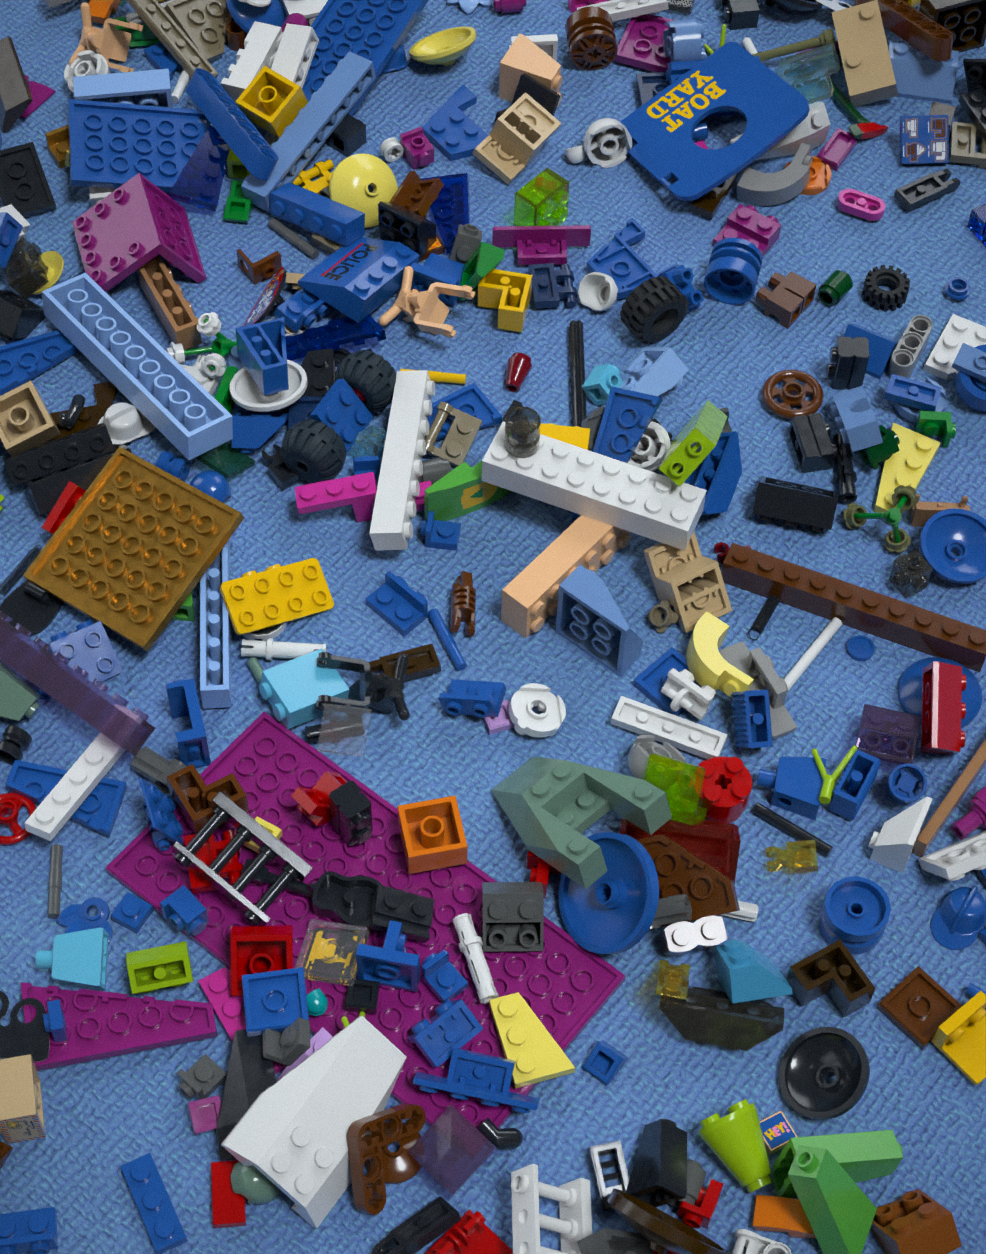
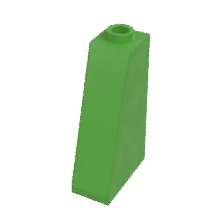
M893 1130L793 1137L789 1139L773 1164L771 1174L769 1175L777 1197L794 1198L798 1196L790 1181L788 1172L798 1145L827 1149L855 1183L892 1175L904 1157L902 1147L897 1142Z
M798 1145L788 1176L823 1254H862L877 1208L827 1149Z

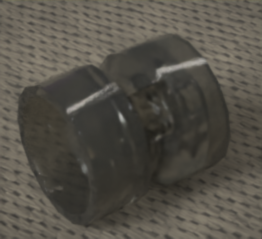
M520 406L513 408L506 415L504 446L506 451L514 457H531L539 449L541 418L534 409Z

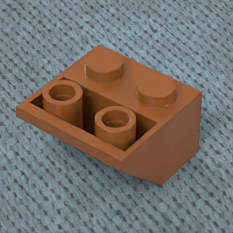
M920 1189L908 1191L901 1198L887 1205L879 1206L870 1228L885 1254H948L962 1246L952 1213Z

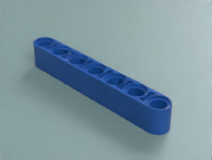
M196 68L186 88L187 94L247 170L260 180H269L279 160L278 155L216 78L208 71Z

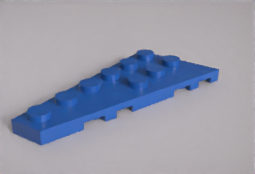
M60 330L0 346V396L23 385L79 351L78 348Z

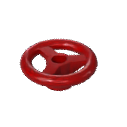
M18 793L0 794V824L4 827H9L14 834L12 836H0V845L19 843L32 834L26 831L25 828L22 829L17 822L19 811L23 805L27 808L29 817L37 809L32 800Z

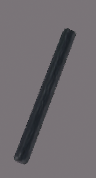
M572 320L569 327L573 427H581L582 421L587 418L586 393L582 389V385L585 382L583 323L580 320Z

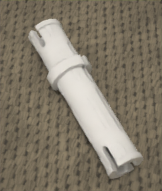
M268 638L267 641L242 639L241 657H266V660H272L273 658L295 659L321 648L326 652V644L276 642L271 638Z
M460 914L452 920L460 940L458 946L466 957L481 1004H487L490 999L498 998L499 995L483 954L482 939L475 931L471 914Z

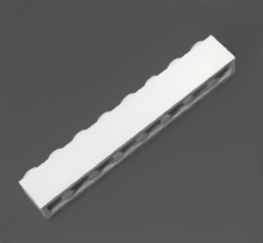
M428 370L397 371L369 533L375 551L407 550L408 540L413 537L411 521L412 517H416L415 496H419L420 493L418 477L423 474L421 458L426 454V442L424 439L425 435H429L428 416L432 415L431 396H435V382L430 380Z

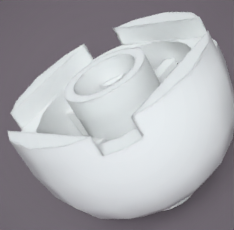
M611 118L598 119L586 130L583 139L584 150L593 164L601 165L603 168L614 167L627 158V151L632 148V137L627 128L618 120Z

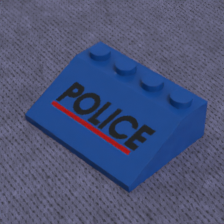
M361 237L351 244L343 245L298 280V285L359 323L401 288L404 268L411 266L413 262L418 263L420 255L400 242Z

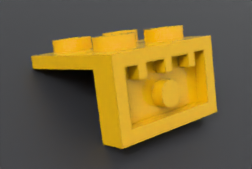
M982 991L978 992L938 1027L932 1043L974 1085H979L986 1079V995Z

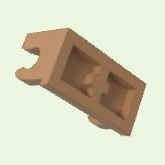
M916 494L918 496V503L910 508L911 527H924L925 523L934 514L946 509L955 508L970 511V506L966 505L968 496H962L960 503L919 501L920 494Z

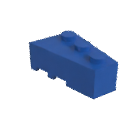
M284 317L235 328L237 354L263 395L277 394L278 392L289 390Z

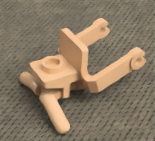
M86 2L82 3L80 6L83 24L79 46L69 60V65L71 66L73 61L78 58L76 54L88 49L102 55L106 59L108 67L118 69L121 72H133V68L108 61L109 58L122 62L126 61L132 36L131 33L117 30L115 27L118 25L142 31L143 25L108 18L104 22L103 29L94 27L91 21L90 6Z
M406 266L403 271L398 298L393 306L379 318V324L382 326L387 325L401 311H404L403 319L406 322H415L421 331L454 338L456 331L453 330L454 327L443 324L450 309L439 300L438 295L446 294L473 299L476 294L472 291L473 288L467 285L457 286L435 282L430 285L427 291L419 292L416 289L411 291L414 271L411 266Z

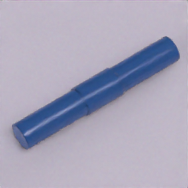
M437 609L430 610L428 616L458 671L465 669L467 664Z

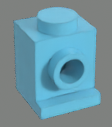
M610 363L594 367L582 385V389L595 406L607 403L611 386L621 387L623 380L619 376L620 370Z

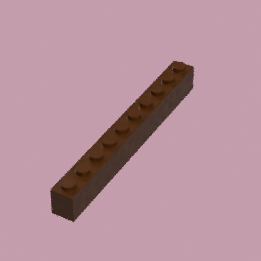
M733 542L723 562L721 574L726 584L766 598L776 596L780 603L828 620L836 617L842 621L843 625L934 657L956 661L968 669L981 672L986 658V630Z

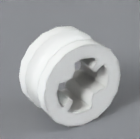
M392 137L386 139L380 145V152L388 162H394L403 155L404 148L396 138Z

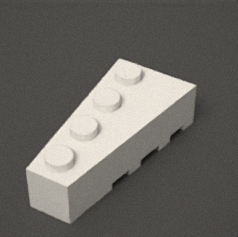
M257 21L252 25L244 40L245 49H239L236 54V65L231 64L228 69L229 78H223L221 86L234 102L264 65L271 69L273 55L277 52L280 44L281 27Z

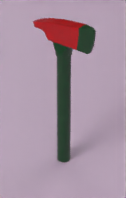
M821 69L814 73L818 81L856 122V124L849 125L848 127L854 138L867 139L887 132L889 127L886 125L870 122L863 117Z

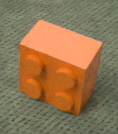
M456 795L397 806L398 825L409 874L467 864L468 846Z

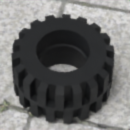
M652 277L642 282L628 295L621 307L620 319L640 342L646 345L648 343L654 344L668 337L679 327L688 312L689 302L667 277Z

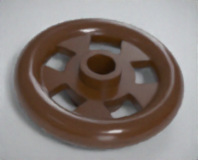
M782 370L774 373L765 381L762 388V397L765 405L774 414L782 418L791 419L793 416H807L808 414L816 413L823 402V390L814 377L803 371ZM795 380L803 382L805 386L803 387L800 383L795 382ZM782 381L785 385L781 389L777 388L775 385ZM806 394L813 395V400H805ZM780 396L783 403L778 404L774 397ZM801 405V409H791L790 407Z

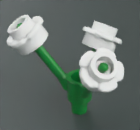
M211 312L204 313L199 317L197 330L207 337L214 335L217 337L212 342V346L184 350L182 343L174 344L171 342L170 347L166 348V352L179 364L185 363V356L214 352L204 357V360L201 362V368L208 377L216 378L217 376L221 377L226 371L224 357L231 353V349L237 345V342L227 339L219 332L221 322L218 315Z

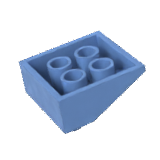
M579 565L559 585L555 632L621 677L641 656L643 640L628 626L604 581L593 570H588Z

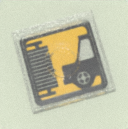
M311 919L295 968L303 967L305 979L353 986L357 974L356 952L358 944L366 945L370 933L368 928Z

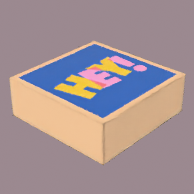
M782 1111L760 1121L765 1147L769 1155L784 1148L790 1138L798 1137Z

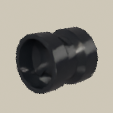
M7 726L2 734L3 740L0 742V760L13 765L15 760L21 761L23 758L22 752L29 747L32 737L25 730L17 726Z

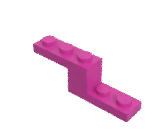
M374 472L295 487L299 514L352 504L357 523L372 520L377 492ZM431 480L419 483L420 493L419 496H415L416 511L425 510L424 490L432 485Z

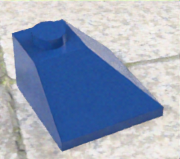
M237 411L232 416V448H238V452L253 453L254 449H258L288 420L289 412Z

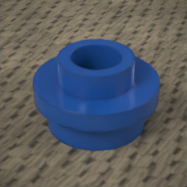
M954 277L946 284L945 293L953 300H964L970 294L969 283L962 277Z

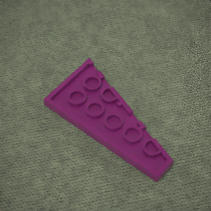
M20 982L22 1000L26 998L39 1000L44 1005L47 1014L49 1013L47 1002L60 999L65 1016L68 1040L55 1043L52 1032H49V1056L44 1061L34 1062L37 1071L218 1037L212 1003L177 999L174 1001L156 1000L155 997L150 996L137 998L128 997L127 994L87 989L74 991L60 989L59 986L48 985L47 987L32 986L31 983ZM33 1005L23 1006L25 1023H29L35 1018L37 1011Z

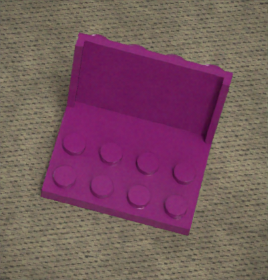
M140 173L72 221L85 273L105 292L158 254L164 257L172 267L176 266L187 278L191 277L199 284L207 279L185 208Z

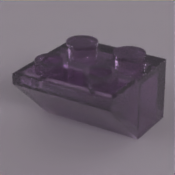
M864 704L859 720L855 746H857L858 750L883 761L900 765L913 764L921 716Z

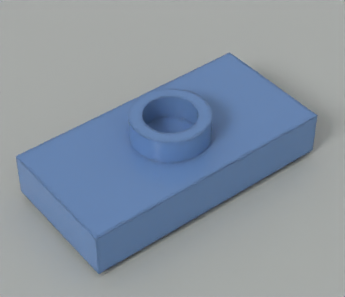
M962 343L952 368L986 382V353Z

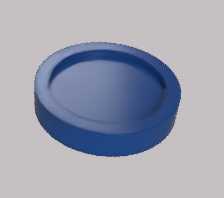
M863 635L852 637L847 644L848 655L856 661L869 660L875 651L873 641Z

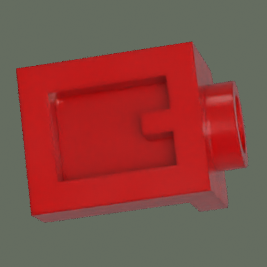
M711 1179L708 1189L703 1187L700 1189L695 1205L681 1201L677 1216L690 1227L708 1229L721 1195L723 1183Z

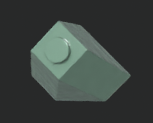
M0 660V716L18 721L24 719L25 716L30 719L40 707L37 701L41 696Z

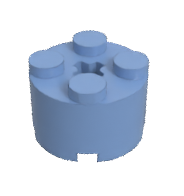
M694 18L665 22L664 26L668 27V30L663 31L665 57H670L671 62L704 60L706 58L705 49L702 48L701 38H704L703 24H698Z

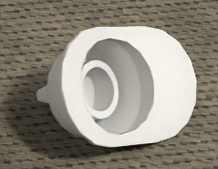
M128 403L113 404L98 422V424L104 423L106 425L113 445L131 442L150 434L156 428L134 405Z

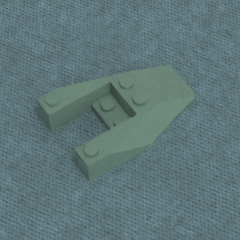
M532 757L491 789L503 812L512 822L513 828L522 838L525 847L585 889L607 872V867L601 847L581 833L604 814L612 810L650 835L672 818L666 793L646 780L566 760Z

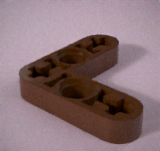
M402 1103L356 1120L350 1125L347 1132V1144L354 1203L358 1211L376 1215L385 1207L386 1188L381 1147L421 1131L425 1124L426 1116L421 1106ZM387 1119H389L390 1130L385 1135L383 1132L384 1122ZM401 1119H408V1122L404 1123ZM365 1131H370V1132L372 1133V1135H371V1134L364 1135V1134H365ZM369 1159L371 1167L369 1173L365 1176L363 1165Z

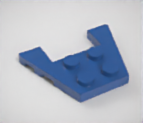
M462 85L422 127L426 138L450 161L474 156L472 154L474 149L489 136L462 112L477 103V96L465 85Z
M633 218L629 219L626 222V226L622 230H618L614 234V238L608 244H604L587 262L586 269L590 273H604L614 279L618 287L617 299L628 297L642 282L652 277L662 276V274L679 266L676 263L655 273L636 254L630 245L644 239L646 231Z

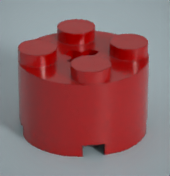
M719 756L702 761L698 765L691 791V803L694 810L700 816L702 814L709 818L710 822L716 824H727L736 821L745 811L752 789V778L748 769L743 765L742 760L737 757Z

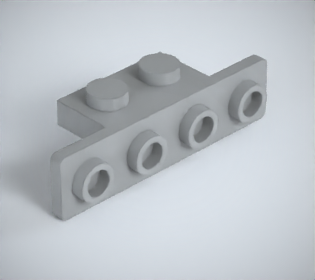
M744 642L721 649L720 654L728 663L754 679L750 690L768 689L772 739L795 731L797 725L784 706L788 687L785 680L775 672L771 658L768 655L765 656L760 647L749 651Z

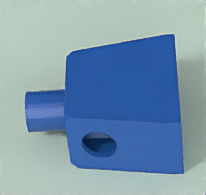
M782 756L779 758L776 772L759 769L757 786L773 789L771 799L773 806L810 819H816L820 805L819 796L823 778L814 758ZM821 758L823 765L825 767L826 759Z

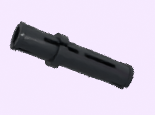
M837 433L833 437L838 451L836 457L838 471L835 476L836 483L839 485L841 502L849 504L857 500L855 489L857 475L853 471L849 443L844 444L841 434Z

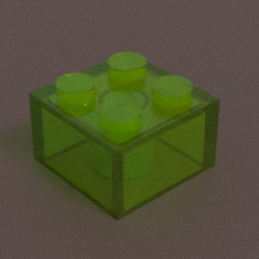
M547 167L515 193L514 226H556L558 223L564 222L568 216L569 181Z

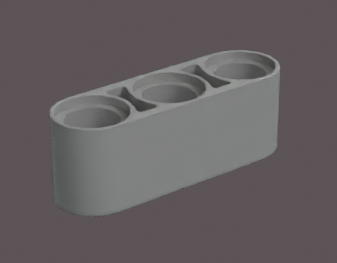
M916 315L910 320L892 354L888 369L889 378H891L892 374L910 378L930 338L933 322L929 317Z

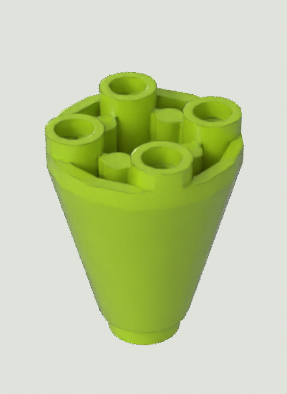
M744 1099L729 1107L728 1111L730 1114L720 1118L719 1114L716 1113L702 1120L700 1123L702 1128L698 1130V1134L742 1187L746 1186L748 1192L751 1193L772 1181L769 1177L771 1169L757 1108L754 1103L749 1104L747 1099Z

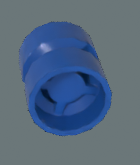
M909 763L901 764L888 776L885 785L889 797L896 803L903 805L911 804L918 800L925 792L927 786L926 775L916 765Z

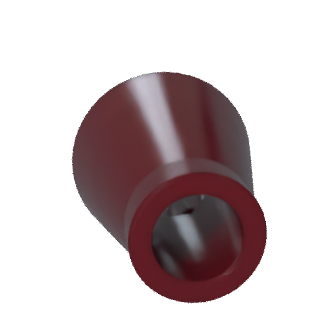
M513 353L512 357L508 359L505 388L508 391L519 392L521 385L532 369V360L528 355Z

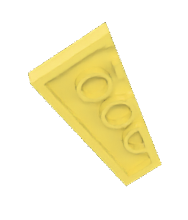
M893 423L891 430L897 434L900 440V444H898L899 451L884 462L874 512L885 513L887 510L895 508L892 495L895 493L894 489L897 486H911L915 490L917 489L938 452L941 442Z

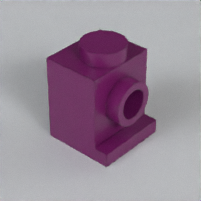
M422 127L400 134V144L404 148L403 156L413 170L434 162V147L423 134Z

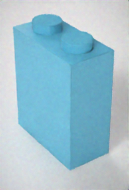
M322 648L262 671L261 684H259L260 694L263 699H268L273 707L276 719L282 721L286 729L335 711H322L316 708V701L320 695L348 699L350 689L335 668L317 666V657H319L320 652H324Z

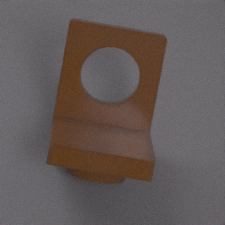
M240 249L236 250L238 267L254 285L271 278L282 268L281 254L278 251L252 263Z

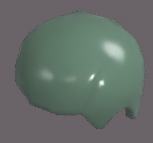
M240 1161L234 1165L231 1173L233 1191L246 1197L249 1204H267L279 1195L280 1189L253 1165L244 1166Z

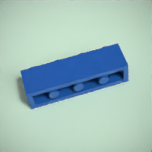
M290 182L270 192V215L344 246L365 235V213Z

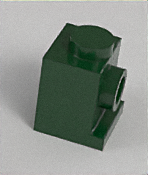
M882 425L879 426L883 443L858 450L862 461L874 470L879 468V462L889 459L894 453L899 451L898 444H900V440L893 430L889 431Z

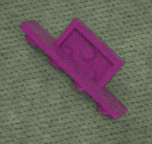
M590 225L495 226L492 231L493 246L498 248L517 247L518 265L567 264V247L590 246L591 239Z

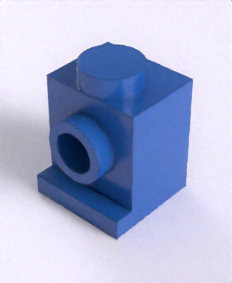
M185 885L160 902L163 917L166 920L169 919L178 931L183 929L190 937L200 934L209 923L207 909Z

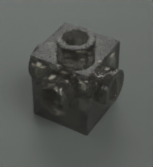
M914 550L907 555L902 554L894 560L889 580L906 599L924 590L929 585L933 568L917 550Z

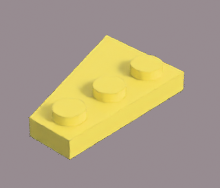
M519 992L489 1000V1007L505 1058L515 1061L512 1076L515 1089L575 1073L574 1065Z

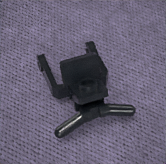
M320 652L319 657H317V666L359 672L361 677L349 687L348 699L320 695L316 701V708L322 711L336 710L348 712V716L356 717L358 714L366 712L368 707L390 714L393 712L394 703L399 718L403 721L408 720L410 713L404 700V693L402 692L409 661L406 654L398 656L394 677L389 678V675L384 674L379 677L378 674L370 671V664L365 660Z

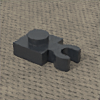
M273 445L275 455L270 456L265 451L261 452L263 462L268 465V473L282 490L301 480L298 474L289 470L283 462L281 448L278 445Z

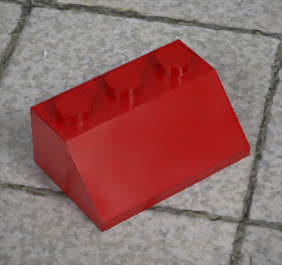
M933 661L923 668L921 753L957 754L965 746V731H961V719H965L966 705L964 702H961L962 691L966 689V675L962 674L961 666Z

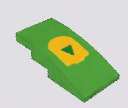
M464 461L424 490L425 520L428 519L429 511H434L435 520H452L480 510L513 491L482 481V461L472 468Z

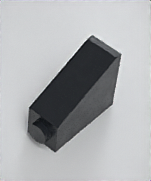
M659 1119L645 1125L626 1193L654 1207L672 1203L686 1197V1131L678 1128L677 1124L669 1119Z

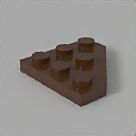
M664 834L637 840L647 850L654 862L659 881V899L687 894L692 907V920L684 922L698 920L705 916H716L740 911L732 879ZM673 923L661 925V927L669 926Z

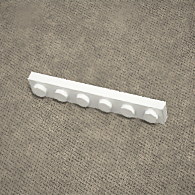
M121 708L26 820L25 830L51 841L144 729L146 717Z

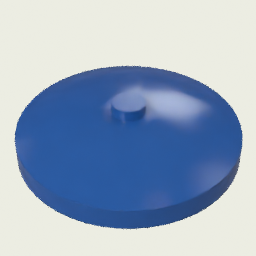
M601 832L587 838L601 847L607 872L587 889L562 873L559 883V908L568 933L581 947L599 954H618L634 947L650 929L658 907L659 881L654 862L641 843L625 834Z

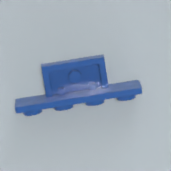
M454 1048L452 1051L447 1078L417 1072L413 1079V1084L420 1085L419 1089L425 1092L437 1093L438 1089L451 1092L450 1096L457 1099L467 1100L471 1096L480 1098L481 1103L489 1106H499L500 1103L512 1105V1110L521 1113H530L531 1110H537L540 1098L509 1092L515 1066L514 1060Z

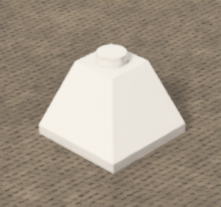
M925 797L884 822L880 833L874 831L868 846L873 849L870 860L903 873L923 826L932 798Z

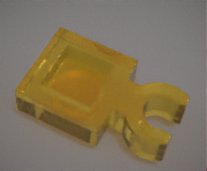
M815 840L786 842V850H781L774 846L766 848L767 857L777 858L775 861L767 862L768 871H779L784 866H788L789 873L818 871Z

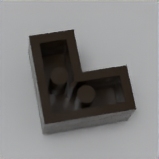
M841 939L790 966L786 978L792 987L793 994L802 1006L828 993L844 1017L869 1004L875 991L874 985Z

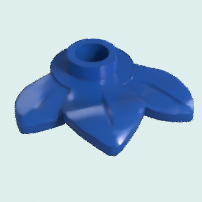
M92 897L85 900L82 905L71 904L64 908L58 916L57 922L67 927L65 933L104 928L109 933L108 945L110 944L113 933L112 927L107 921L110 909L103 899ZM98 907V914L90 917V909Z

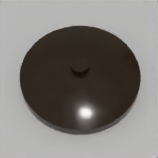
M613 1188L607 1200L613 1209L632 1228L650 1241L648 1247L659 1254H667L668 1251L674 1254H731L721 1245L692 1227L624 1191Z

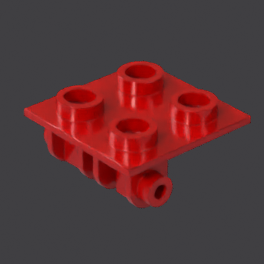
M469 1209L461 1217L462 1220L451 1227L425 1253L513 1254V1251L484 1224L486 1219L480 1212L476 1211L473 1213Z

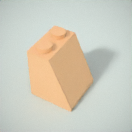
M519 33L500 62L499 98L512 102L520 76L527 74L560 95L558 107L562 99V94L559 93L563 81L561 65L526 36Z

